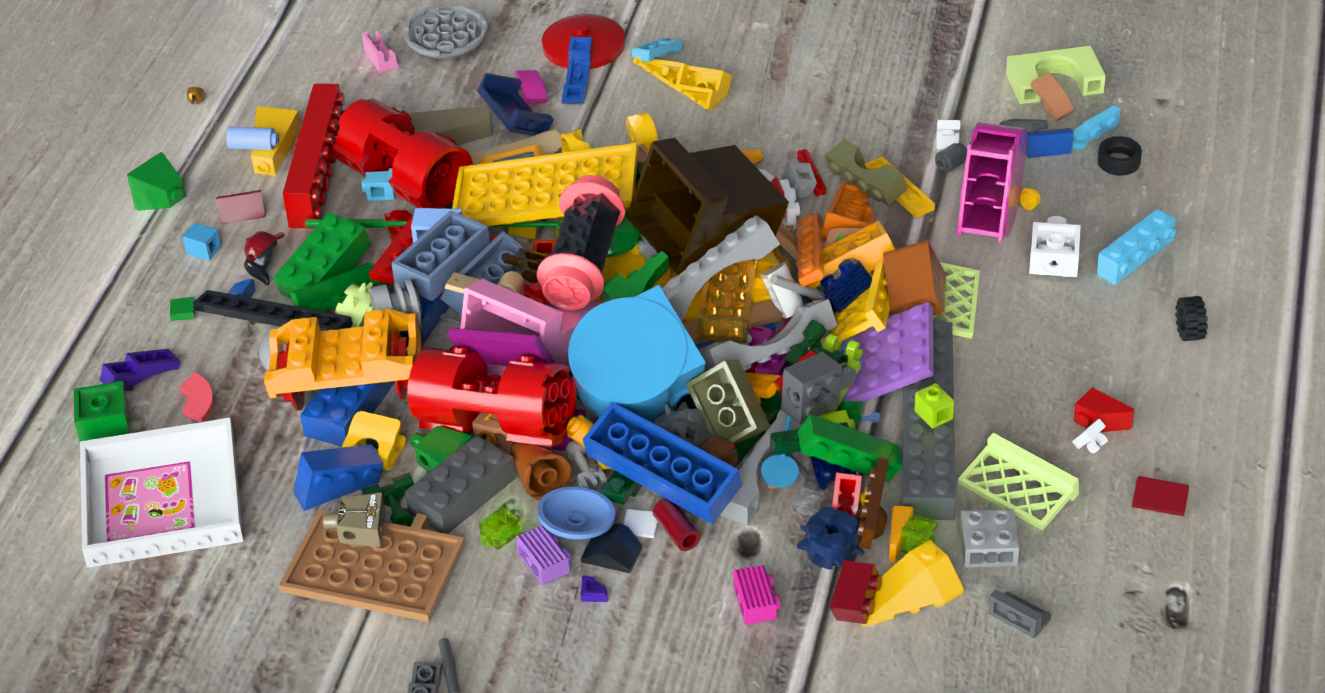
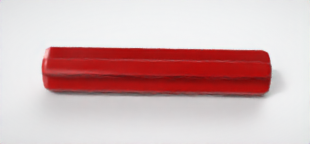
M807 149L798 150L797 159L799 163H810L817 181L813 190L814 194L818 197L825 195L826 186Z

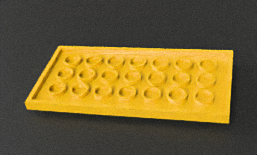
M637 143L459 167L452 209H462L463 216L488 227L558 218L564 216L559 204L563 190L581 177L589 175L600 176L611 181L617 187L625 209L630 208L636 184Z

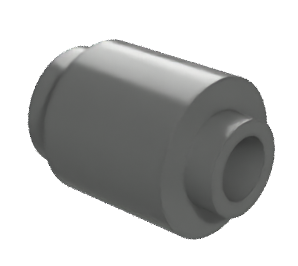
M961 143L951 144L936 154V166L943 172H950L966 161L967 148Z

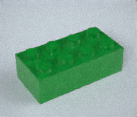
M328 212L274 275L273 278L281 295L292 299L291 292L352 269L372 245L365 227Z

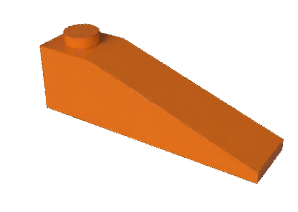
M842 182L827 211L822 238L827 239L829 230L832 228H864L874 223L875 215L871 214L872 207L867 203L868 196L866 192L860 191L856 185Z

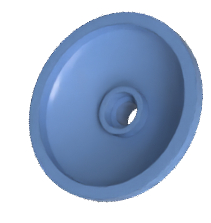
M563 487L548 492L540 499L537 507V516L543 527L559 537L571 540H587L605 533L612 527L615 520V508L606 496L595 490L584 487Z

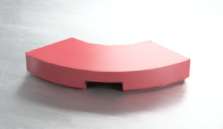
M194 372L179 386L180 392L187 397V404L183 408V414L197 422H205L213 409V393L207 380Z

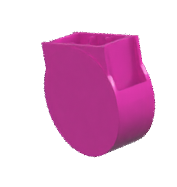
M982 122L976 124L967 148L957 236H961L963 232L998 237V242H1002L1004 237H1009L1014 225L1022 187L1027 142L1025 128Z

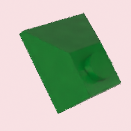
M162 152L127 174L134 207L138 211L170 208L186 197L182 178Z

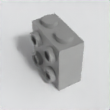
M1014 509L961 511L960 535L964 567L1018 566L1019 543Z

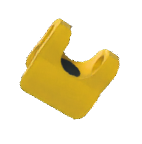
M360 411L352 419L342 448L372 444L383 462L382 470L390 471L394 467L398 456L403 452L407 441L403 435H399L401 423L398 419Z

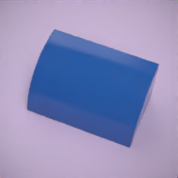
M1071 128L1026 132L1027 158L1071 154L1073 140Z

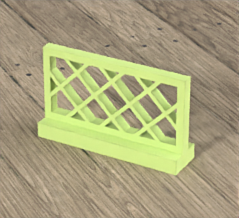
M940 262L944 271L949 274V276H946V289L948 291L945 292L944 312L933 315V318L939 317L943 322H952L953 335L972 339L980 270ZM962 276L972 277L974 279L969 282H966L962 278ZM955 280L960 286L954 288L949 282ZM966 290L971 296L965 298L959 292ZM953 295L958 301L952 303L947 297ZM964 306L969 312L963 314L958 308ZM951 311L956 317L950 319L945 313ZM962 321L968 329L960 328L956 324Z
M992 433L987 439L988 445L957 479L958 484L1003 509H1014L1015 516L1042 531L1069 500L1074 501L1079 495L1078 478L995 433ZM990 455L996 458L999 464L984 466L983 462ZM1016 469L1019 471L1020 476L1005 478L1004 470ZM1001 471V479L987 481L986 473ZM983 474L984 481L973 483L968 480L971 475ZM1036 480L1041 484L1040 488L1026 490V481ZM1022 482L1023 490L1008 492L1007 484ZM1004 486L1005 493L993 494L989 492V487ZM1058 492L1063 496L1059 500L1048 501L1046 493ZM1043 494L1044 502L1029 504L1028 496ZM1025 497L1026 505L1014 506L1010 503V499ZM1046 509L1047 514L1040 520L1032 516L1031 511Z

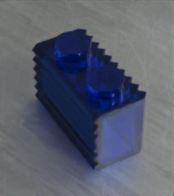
M854 258L842 261L838 266L839 269L835 273L823 277L820 285L817 286V290L824 299H829L832 310L837 313L844 310L871 286L872 277L862 263Z

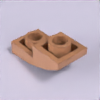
M1049 72L1031 82V88L1044 101V109L1055 121L1074 112L1069 98Z

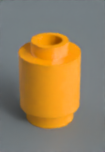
M582 415L573 417L567 424V436L585 448L582 439L593 427L594 423Z

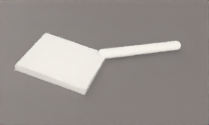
M627 509L623 525L629 527L635 536L654 538L658 521L654 518L653 511Z

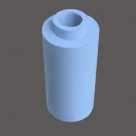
M229 127L227 131V146L229 149L274 150L275 146H278L279 135L275 133L274 128Z

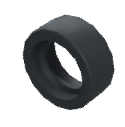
M1113 136L1107 138L1099 146L1098 165L1103 171L1112 175L1132 174L1139 169L1141 164V146L1137 141L1128 137ZM1121 153L1130 157L1115 158L1110 156V154Z

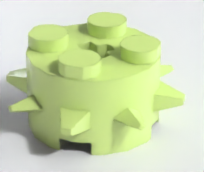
M371 282L367 286L363 283L361 287L355 284L350 285L344 292L348 294L343 304L338 303L335 314L351 316L353 325L350 328L363 327L365 311H373L369 288L373 287Z

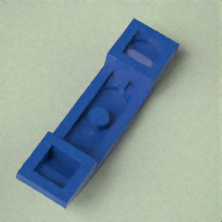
M592 37L570 38L569 63L566 84L563 87L562 103L583 104L585 101L590 74Z

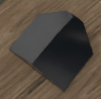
M613 524L605 533L590 539L581 557V562L630 574L642 550V544L629 527L623 524Z

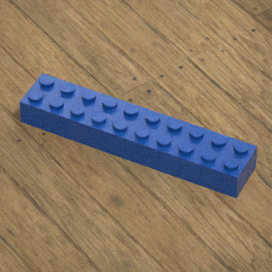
M419 296L422 309V327L419 328L421 346L441 320L440 316L446 313L450 307L441 300V297H436L431 301ZM400 331L402 338H409L408 331ZM395 381L319 389L300 414L304 436L342 447L354 415L360 411L373 414L395 384Z

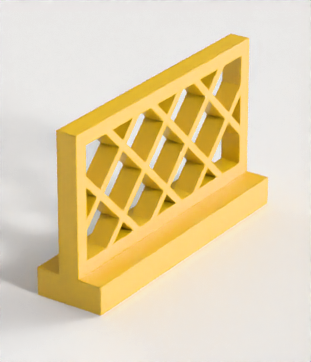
M884 260L875 264L873 274L841 290L834 316L838 327L831 329L830 334L839 337L838 343L872 326L877 332L886 328L890 305Z

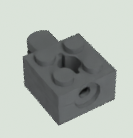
M824 352L785 368L783 373L781 410L791 415L796 422L802 424L810 414L820 416L838 408L840 390L853 385L856 380V371L845 362L838 364Z

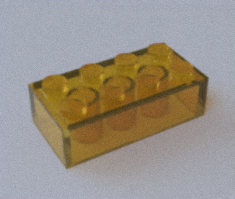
M758 259L740 261L727 266L714 274L704 284L698 314V339L747 343L758 277Z

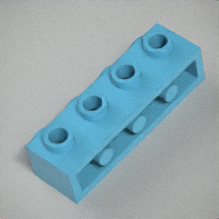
M1156 209L1099 253L1097 275L1115 285L1174 240L1176 218Z

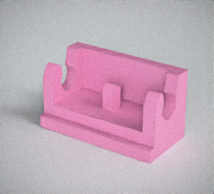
M378 30L375 33V40H370L371 37L368 32L362 33L365 53L379 73L399 67L393 50L389 51L382 41V35Z

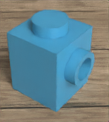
M194 223L182 236L186 254L210 260L222 247L218 229Z

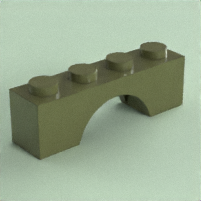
M845 138L825 155L829 163L828 168L834 175L842 176L847 183H853L863 193L871 194L878 202L882 201L889 206L908 189L902 173L888 164L876 169H863L865 161L859 147Z

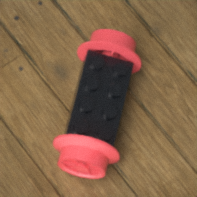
M595 175L581 177L563 190L559 204L564 214V219L559 229L554 251L551 256L545 258L540 263L537 270V279L542 286V293L545 299L553 306L562 310H580L601 295L604 288L602 272L614 230L622 222L625 215V206L617 187L608 179Z

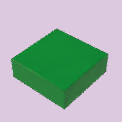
M194 297L170 299L171 321L195 318Z

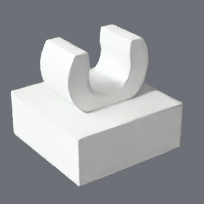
M1098 419L1076 437L1072 443L1078 449L1086 444L1088 450L1094 454L1100 449L1096 442L1100 446L1108 442L1106 436L1099 433L1106 426Z

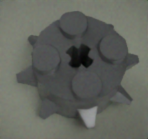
M682 402L678 410L672 411L665 404L666 413L660 414L653 423L696 447L707 438L712 437L710 432H708L706 422L700 410L688 409L685 402Z

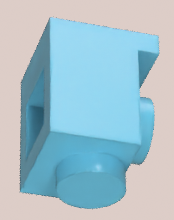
M392 168L382 172H366L365 179H362V191L366 192L368 201L394 200L395 192L388 182L392 178Z

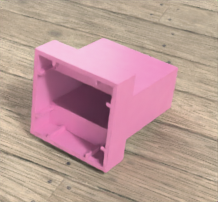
M481 279L465 287L460 329L537 335L556 364L566 365L570 368L568 347L571 335L578 322L589 311L602 303L593 300L580 310L567 311L553 306L548 301L544 305L523 296V290L518 294L485 279ZM524 279V284H532ZM487 364L488 375H499L502 377L507 366Z

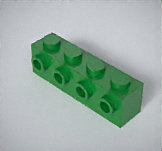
M812 414L807 417L797 431L802 453L825 460L830 464H837L848 468L853 472H860L870 476L871 467L877 468L879 457L889 459L885 482L890 483L903 466L897 444Z

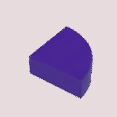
M582 576L581 602H608L605 586L595 581L593 577Z

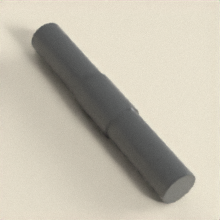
M442 638L438 641L448 693H460L449 640Z

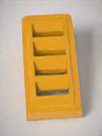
M892 507L890 562H896L913 526V507Z

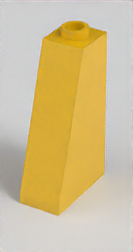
M257 106L254 127L274 128L275 133L279 135L278 146H275L274 150L252 149L251 157L254 172L257 174L276 175L285 159V155L301 129L298 110Z

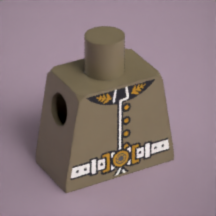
M382 493L342 498L339 502L338 513L323 514L324 529H337L339 541L343 544L381 547L385 516Z

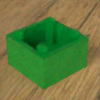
M123 381L74 388V423L79 441L130 434L129 404Z

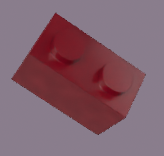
M844 560L830 604V609L836 620L867 625L869 615H872L875 609L874 598L876 591H879L882 585V577L879 575L875 564Z

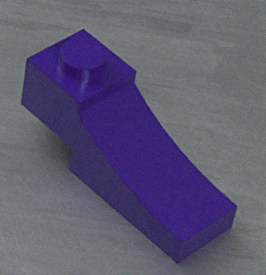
M170 349L126 353V358L123 362L103 364L100 381L103 384L123 381L125 391H131L133 386L151 376L179 369L180 360Z

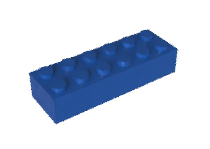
M614 402L608 406L582 439L586 453L591 458L711 524H714L742 486L739 469Z

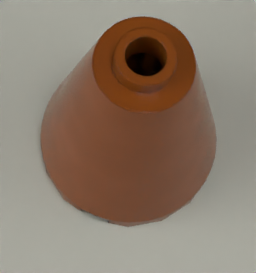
M519 442L514 443L511 447L509 455L513 456L517 474L525 491L530 496L540 500L548 492L567 486L571 476L570 465L561 454L539 445Z

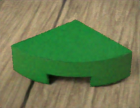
M841 401L839 411L846 410L849 419L861 422L864 402Z

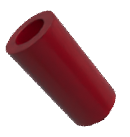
M662 499L656 503L652 512L653 516L679 550L688 551L694 548L699 543L701 534L680 507L668 499Z

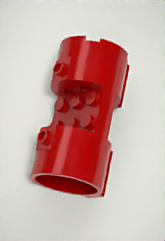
M374 98L368 100L360 99L352 103L344 111L337 123L340 125L338 136H335V144L331 147L341 163L365 177L366 172H382L392 168V178L388 182L395 194L417 208L445 209L447 205L453 203L459 167L473 165L472 158L465 149L456 145V142L449 135L444 136L437 131L435 133L424 130L414 134L415 128L411 122L412 118L404 110L399 111L394 107L390 108Z
M453 346V350L426 348L420 352L410 371L407 395L410 411L414 418L419 421V428L432 430L434 427L440 426L465 434L473 431L472 422L483 412L497 414L501 429L507 433V441L554 447L563 443L564 435L568 431L565 425L568 418H573L577 390L574 378L570 377L568 373L570 368L566 365L546 363L544 360L535 359L534 355L522 354L520 358L510 361L502 377L499 375H488L485 362L477 352L468 351L466 346Z

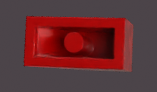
M1092 387L1075 403L1073 422L1088 428L1100 419L1106 426L1100 432L1130 430L1133 427L1135 409Z

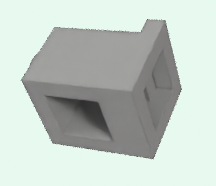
M789 162L782 177V180L788 179L790 188H794L795 194L800 198L811 195L817 184L810 163Z

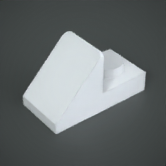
M938 120V150H943L953 143H959L960 120Z

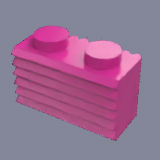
M762 564L755 567L751 566L750 568L735 569L733 571V586L744 625L777 619L776 610H779L781 606L778 593L773 594L772 592L774 590L772 574H767L765 566Z

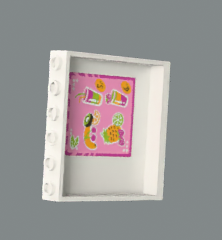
M230 418L80 441L82 551L87 567L243 542L235 439Z

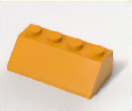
M878 220L824 247V276L806 286L830 295L831 291L837 288H845L859 277L865 278L871 275L875 269V264L884 260L883 253L895 250L880 221Z

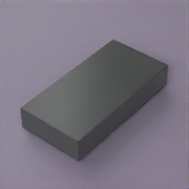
M1014 118L1000 122V125L1025 128L1026 132H1035L1048 128L1047 121L1041 119Z

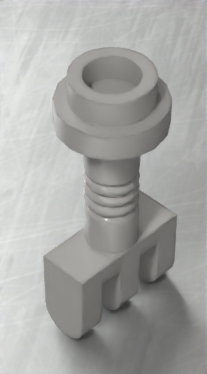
M575 441L570 442L566 446V456L569 460H575L582 472L577 474V482L580 487L589 488L586 481L590 483L592 488L597 487L598 482L596 478L599 479L601 484H605L607 478L601 467L599 466L598 472H589V464L584 457L586 449Z

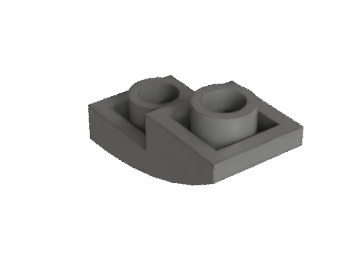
M414 662L412 681L409 683L408 693H438L443 668L442 664Z

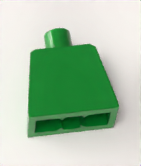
M436 426L426 436L416 432L412 436L410 444L415 447L419 466L430 472L471 440L472 436Z

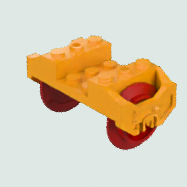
M392 309L365 311L363 327L320 331L317 317L294 319L278 329H271L269 336V369L265 372L264 383L269 398H277L282 395L285 402H292L296 411L302 410L305 391L389 381H395L400 399H406L411 368L417 356L422 352L421 335L416 313L406 314ZM400 331H408L409 338H402ZM283 344H287L286 351H283Z

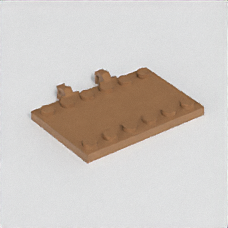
M319 509L279 585L280 591L282 593L430 622L463 551L465 538L429 531L427 515L417 513L411 527L384 522L381 547L343 544L339 541L337 529H324L323 514L336 512Z

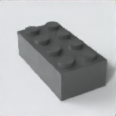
M474 436L405 491L410 514L416 517L417 513L426 514L429 527L437 532L449 534L516 479L514 458L482 437Z

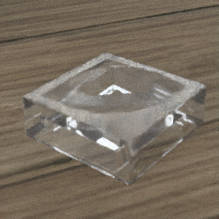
M800 487L793 503V512L814 516L822 508L825 501V493Z

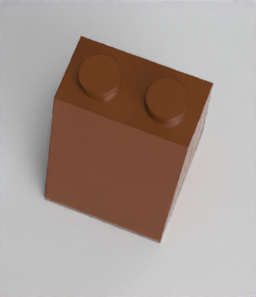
M929 240L883 253L889 305L893 314H899L927 302L933 307V315L944 312L946 273Z

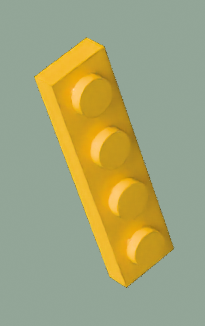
M883 156L864 164V169H876L887 164L894 169L896 168ZM903 175L908 189L896 201L915 218L934 211L935 203Z

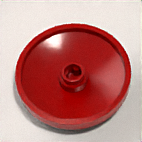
M579 14L562 18L551 24L542 36V49L545 57L555 65L567 69L571 37H592L590 69L602 67L613 62L622 54L625 48V33L622 27L610 18L594 14Z

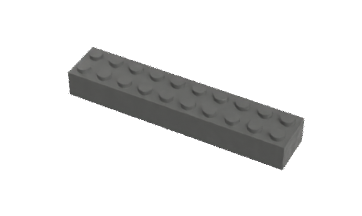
M933 322L934 376L903 387L902 506L914 508L913 519L955 520L954 415L952 420L932 429L915 412V393L935 383L954 400L952 322Z

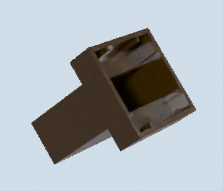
M670 138L651 143L626 218L658 254L663 251L669 257V266L679 275L691 263L698 261L709 249L716 247L725 240L727 235L734 233L748 219L756 215L769 225L776 237L789 201L736 145L689 153L676 138Z

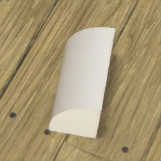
M784 261L761 273L760 276L773 304L781 312L782 318H789L794 314L796 308L803 306L801 295L770 282V278L774 274L794 281Z

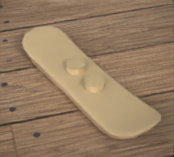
M549 130L517 142L469 154L473 165L479 164L480 160L485 157L531 145H539L543 155L556 154L561 149V134L557 130Z

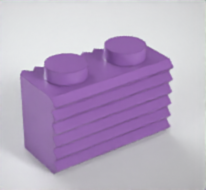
M543 525L516 537L518 555L523 559V562H525L541 585L570 573L569 563L571 562V556L566 548L561 549L556 535L551 532L549 533Z

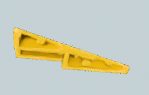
M634 57L633 63L710 111L727 97L733 76L721 70L689 66L685 63L666 60L641 61V58Z

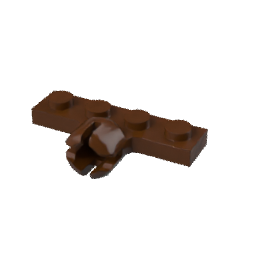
M879 457L877 468L871 467L869 482L873 483V485L868 484L865 500H870V502H864V505L856 513L858 520L857 536H862L861 548L871 549L872 540L879 538L885 531L887 513L880 506L889 459Z

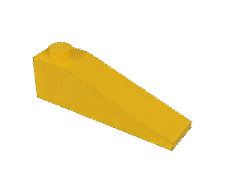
M931 540L907 553L881 576V589L876 591L874 598L875 609L873 614L869 615L867 625L893 619L895 614L910 611L911 614L919 612L921 607L933 604L934 607H938L964 593V588L948 555Z

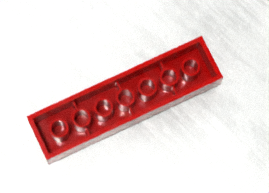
M313 84L282 193L289 228L315 229L306 227V219H321L322 217L321 206L325 205V191L329 190V177L333 176V163H336L337 159L331 147L335 144V136H338L340 125L337 123L345 111L343 110L344 93L340 92L339 84Z

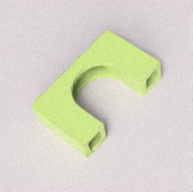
M1091 46L1007 56L1006 74L1019 104L1041 101L1039 95L1031 88V82L1048 72L1061 73L1073 78L1083 96L1104 93L1106 75Z

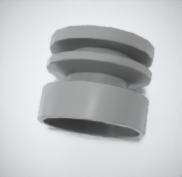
M411 279L404 280L405 291H402L398 281L394 282L393 294L389 293L385 284L369 288L373 310L392 309L406 314L416 313L419 328L422 327L420 299Z

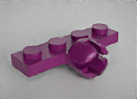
M792 316L786 318L777 331L759 325L752 326L749 331L752 341L749 345L762 344L775 337L784 329ZM789 352L777 355V353L772 354V359L756 365L755 373L781 376L788 365L785 358Z

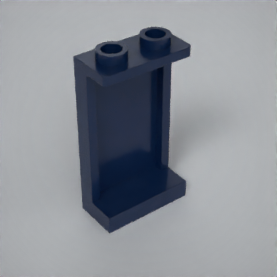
M490 73L484 74L477 92L509 132L535 136L549 131L554 119L551 115L532 111L518 94L522 83L520 79Z

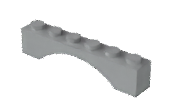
M756 215L748 219L734 233L727 235L725 240L716 247L709 249L698 261L691 263L677 277L670 279L661 289L682 321L697 292L714 274L740 261L762 259L779 246L780 243L769 225Z
M829 299L815 300L796 308L791 320L784 329L775 337L762 344L747 346L733 341H717L698 349L706 362V365H704L705 372L725 360H739L745 371L752 367L751 363L756 361L757 363H763L772 359V354L777 353V355L787 353L791 350V346H799L805 338L802 333L811 320L821 323L827 330L824 336L829 335V330L838 327Z
M781 409L774 423L770 424V428L766 429L762 440L756 442L751 455L744 459L739 470L742 486L720 516L748 526L759 511L758 483L761 477V466L768 457L774 455L770 447L771 433L784 431L788 416ZM791 418L790 430L800 429L802 424Z

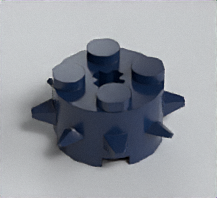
M830 506L820 509V512L809 519L806 526L801 525L800 527L806 532V538L797 544V548L807 551L810 561L818 567L828 570L833 569V566L842 567L844 560L855 561L858 554H865L859 548L862 536H857L858 520L846 512L835 510Z

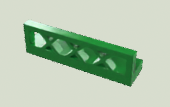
M365 263L291 292L294 306L325 312L337 307L338 303L343 304L348 296L344 292L352 284L361 287L363 283L367 286L371 282L373 287L384 284L388 287V283L370 279L369 271L372 269L373 264Z

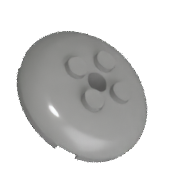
M451 4V7L439 8V5L417 12L407 21L404 27V38L412 50L423 56L435 59H450L465 55L477 48L486 36L487 23L484 16L471 7Z

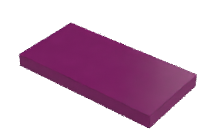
M450 328L447 335L455 346H466L468 351L477 352L485 364L508 366L511 360L520 358L522 354L534 355L537 360L556 364L537 335Z

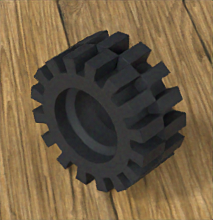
M1200 296L1182 297L1177 300L1175 317H1177L1178 333L1180 332L1179 336L1182 338V341L1206 338V329H1208L1206 321H1208V317L1206 316L1207 310L1204 308L1205 303Z

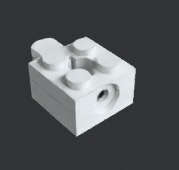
M1051 216L1047 219L1046 223L1033 222L1029 274L1077 277L1081 225L1068 224L1067 220L1061 216Z

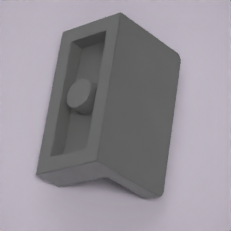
M995 589L990 595L988 614L1033 638L1051 620L1050 613L1008 591L1002 593Z

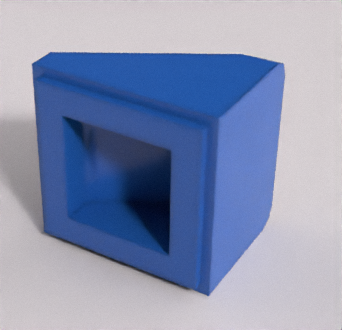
M247 279L235 283L227 294L251 298L256 291L254 280Z

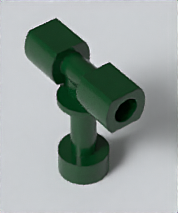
M811 320L802 333L805 338L799 347L795 345L792 347L785 361L790 366L794 365L802 356L812 350L815 354L824 352L838 364L843 362L847 364L848 355L839 350L832 353L822 348L820 340L827 330L821 323Z
M410 473L392 478V484L381 488L378 484L361 489L362 495L382 493L384 505L390 506L393 512L390 516L393 524L409 527L412 525L413 518L410 511L402 508L400 504L405 491L414 485Z

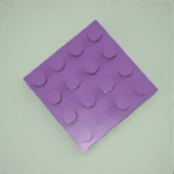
M929 302L888 317L886 328L879 332L872 326L850 337L860 343L858 349L863 350L861 355L862 366L856 375L855 382L849 387L842 401L865 402L934 376L933 307Z

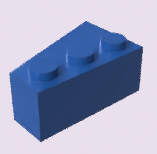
M372 444L301 452L293 492L303 510L306 511L379 483L383 462Z

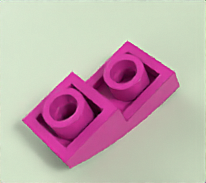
M516 70V78L522 81L519 91L522 90L524 101L527 104L546 103L548 99L546 90L537 70Z

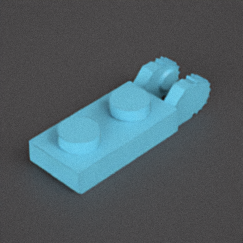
M664 37L633 48L632 57L641 58V61H653L654 57L666 56V53L670 51L677 53L683 47L682 40H671Z
M1113 105L1074 129L1072 149L1080 151L1086 148L1087 143L1091 140L1098 139L1107 131L1115 129L1119 124L1121 109Z

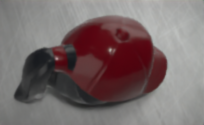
M258 231L251 237L246 238L244 247L246 256L244 262L245 270L266 286L269 285V275L265 269L271 260L273 248L278 244L277 240L285 236L283 232L272 235L265 231Z

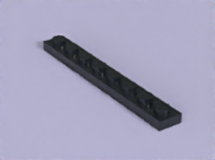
M206 290L193 302L195 311L278 327L294 319L317 317L320 331L346 329L353 325L351 316Z

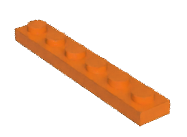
M817 212L812 215L806 214L797 222L798 280L802 287L824 276L822 219Z

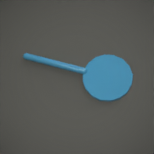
M788 415L786 418L784 431L790 430L791 415ZM785 454L773 455L763 462L761 476L770 486L785 488L797 480L799 467L795 460L785 456Z

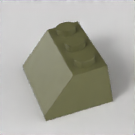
M725 360L686 383L697 409L700 410L706 422L708 432H710L712 437H724L735 445L770 428V424L739 360Z

